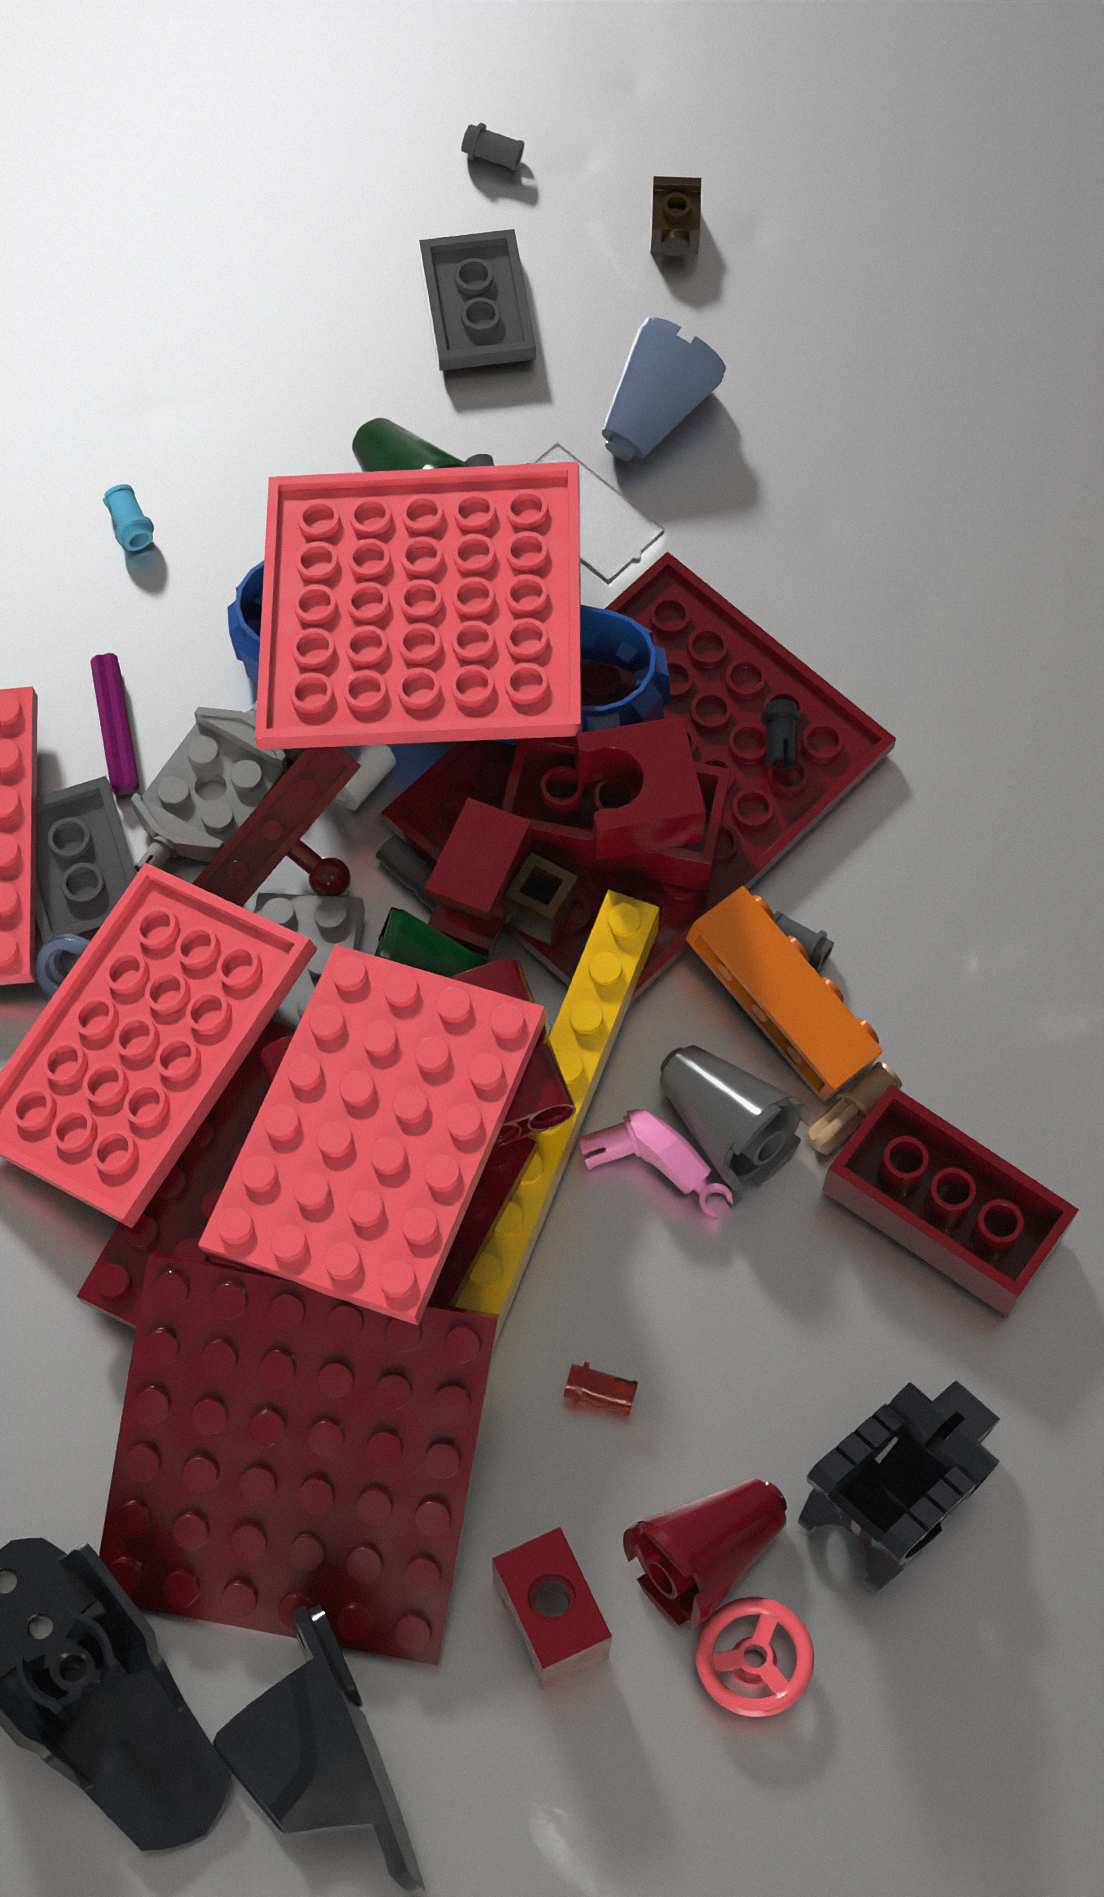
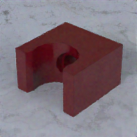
M683 716L576 733L574 766L578 782L591 783L600 779H615L627 784L637 794V797L627 805L619 808H602L593 814L592 847L596 861L702 843L706 809Z
M467 798L424 889L425 897L438 902L428 925L469 950L490 957L505 925L504 894L531 853L530 820L472 798Z
M561 1527L492 1558L493 1585L501 1602H506L513 1614L529 1651L533 1672L542 1690L609 1659L612 1635ZM549 1590L558 1591L567 1599L568 1607L560 1615L546 1616L539 1612L534 1602L538 1595Z

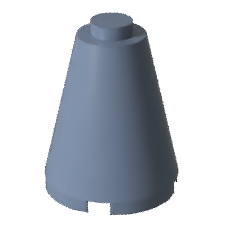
M649 317L639 327L602 429V435L607 440L605 443L606 449L624 461H630L631 458L643 459L721 384L725 376L723 374L726 371V366L723 360L708 344L697 336L694 337L691 343L677 336L681 327L665 319Z

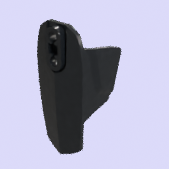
M44 1538L11 1540L0 1549V1577L5 1574H13L17 1578L16 1586L12 1591L4 1594L0 1593V1726L17 1746L37 1754L47 1765L82 1789L141 1851L152 1852L173 1849L204 1837L215 1823L224 1805L232 1776L185 1702L167 1664L159 1654L155 1631L88 1543H81L69 1554H66ZM37 1615L40 1619L46 1618L53 1623L51 1633L43 1639H36L32 1634L33 1623L31 1619Z

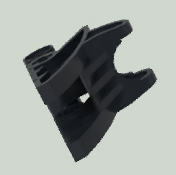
M957 1380L933 1401L909 1382L888 1405L885 1403L872 1416L857 1427L854 1432L842 1440L835 1449L833 1448L814 1465L807 1475V1482L814 1488L810 1492L799 1516L798 1524L809 1534H812L817 1528L824 1525H837L851 1532L859 1540L866 1552V1572L868 1575L863 1583L874 1593H877L899 1575L907 1564L919 1555L947 1527L945 1521L964 1500H967L999 1464L1000 1461L983 1447L981 1443L1001 1419ZM896 1437L898 1439L882 1461L878 1463L875 1458Z

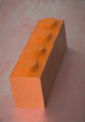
M742 885L697 919L685 940L824 1104L873 1065L883 1052L882 1048L878 1045L879 1038L869 1023L861 1018L856 1019L843 1004L844 998L837 985L827 977L821 978L809 964V956L803 945L793 936H786L773 921L774 915L769 905L760 896H752Z

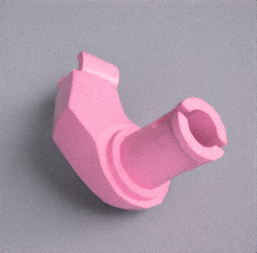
M646 1110L627 1111L628 1115L623 1116L624 1122L584 1136H577L588 1170L593 1169L594 1166L635 1153L637 1158L642 1156L643 1161L656 1166L684 1194L694 1189L700 1195L701 1210L708 1218L713 1220L719 1219L716 1213L706 1205L707 1198L713 1193L724 1195L733 1206L730 1190L723 1184H711L706 1177L711 1172V1168L691 1144L676 1130Z

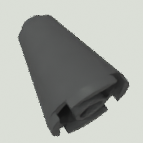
M695 1045L684 1049L681 1047L676 1048L667 1055L661 1064V1088L722 1179L733 1190L738 1192L745 1191L746 1188L742 1183L751 1178L758 1185L763 1183L788 1161L799 1146L801 1139L794 1133L798 1128L800 1120L807 1126L810 1121V1110L800 1099Z

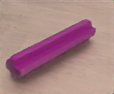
M109 652L104 655L97 654L91 658L90 664L111 790L115 795L119 796L133 794L138 791L140 786L118 657L114 653Z

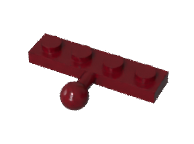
M339 746L306 748L192 884L243 907L283 858L287 856L309 874V885L316 895L342 896L348 890L351 883V874L347 865L335 857L322 858L301 841L300 838L360 769L361 765Z

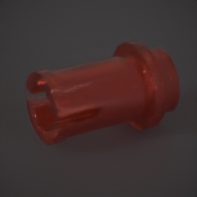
M586 1361L584 1366L572 1363L563 1397L573 1399L572 1405L577 1407L579 1401L622 1413L623 1416L629 1417L638 1381H631L590 1369V1363Z

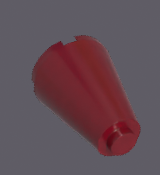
M750 1478L636 1522L624 1532V1552L628 1562L636 1557L638 1558L645 1573L638 1577L637 1581L657 1609L670 1621L679 1626L689 1620V1629H695L709 1618L786 1525L785 1511L787 1510V1503L781 1491L771 1482L764 1483L757 1478Z

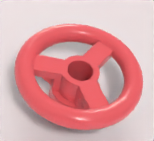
M745 1597L721 1606L705 1622L697 1641L696 1666L705 1689L721 1706L743 1716L765 1717L789 1708L805 1692L813 1674L814 1648L805 1625L789 1608L771 1599ZM760 1615L752 1637L743 1638L735 1644L732 1650L714 1653L716 1640L727 1624L742 1616ZM777 1622L790 1634L796 1649V1668L789 1682L777 1669V1656L770 1644ZM748 1650H757L764 1656L765 1664L758 1668L750 1667L745 1662L743 1655ZM730 1670L734 1679L746 1687H759L765 1684L773 1695L761 1699L740 1696L731 1691L722 1682L717 1672Z

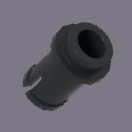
M771 701L767 703L766 710L761 714V722L766 726L765 766L772 770L776 769L777 760H780V770L782 771L794 769L799 764V758L797 757V726L802 723L803 715L797 710V704L793 701Z

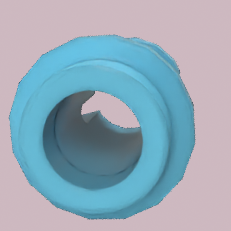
M120 484L107 490L104 494L103 502L108 508L117 528L115 530L117 542L131 551L140 550L148 546L153 540L154 525L150 518L143 515L133 488L128 484Z

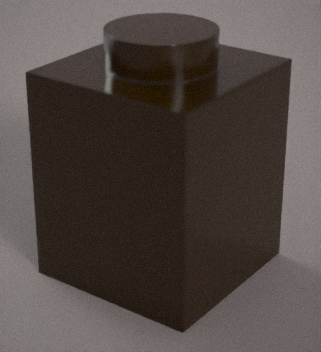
M531 852L504 894V922L551 946L577 905L579 876Z

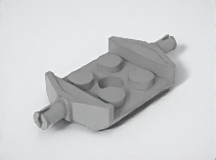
M257 701L245 713L236 710L198 707L194 712L195 725L142 796L135 792L131 797L133 809L145 830L153 838L149 849L134 866L137 872H139L144 863L160 869L169 856L176 859L180 855L203 862H210L285 772L288 765L286 754L282 749L258 750L255 740ZM208 782H218L226 787L224 794L215 800H205L199 797L197 793L199 788Z

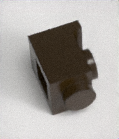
M653 177L650 253H666L672 256L683 254L698 255L702 178Z

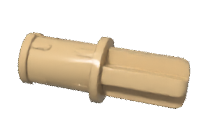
M877 1062L872 1067V1070L849 1091H840L836 1096L837 1102L808 1129L806 1136L811 1142L812 1147L824 1155L831 1154L861 1125L890 1084L898 1089L902 1087V1082L898 1075L885 1063Z

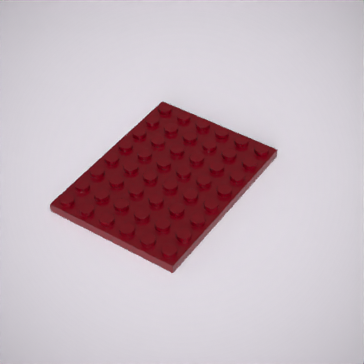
M668 551L605 609L634 619L637 623L653 632L655 646L665 649L671 703L663 708L664 719L678 716L684 717L694 762L731 769L727 799L708 890L702 891L550 861L579 876L577 905L553 944L549 946L507 923L503 927L504 930L555 975L570 986L608 889L658 906V932L629 1005L690 947L685 938L697 919L742 885L747 890L750 889L894 748L896 738ZM581 659L582 706L602 707L621 701L638 689L636 687L635 673L616 665ZM771 701H793L797 704V710L803 715L802 723L797 726V757L799 758V764L791 770H780V760L776 761L775 770L765 766L766 726L761 722V714L766 710L767 703ZM492 740L457 742L381 812L382 822L435 868L468 797L501 809L516 745Z

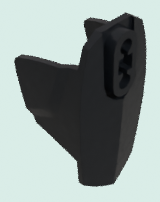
M306 1605L291 1611L289 1618L306 1663L269 1688L234 1716L217 1732L212 1742L224 1764L283 1834L327 1827L372 1824L389 1875L400 1886L417 1894L425 1890V1886L382 1757L366 1716L359 1709L363 1706L356 1684L321 1605L307 1609Z

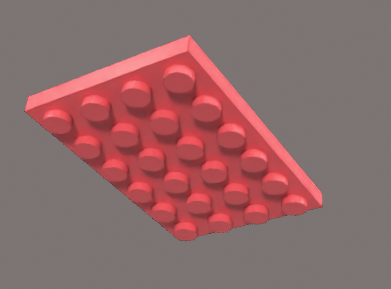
M144 863L0 1072V1157L124 1225L133 1228L317 951V947L309 938L150 864Z
M335 944L199 1241L198 1246L202 1253L253 1271L297 1282L331 1297L419 1325L548 1016L545 1007Z

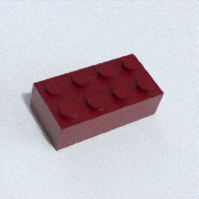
M544 737L518 739L501 810L531 821L532 853L549 861L702 891L708 890L727 799L731 769L694 762L706 809L702 843L596 861L592 847L593 814L602 808H619L629 804L637 797L636 792L627 784L615 779H600L591 783L578 782L574 766L575 739Z
M892 1084L889 1085L830 1165L822 1188L824 1193L1007 1317L1067 1233L1079 1211L1078 1208Z

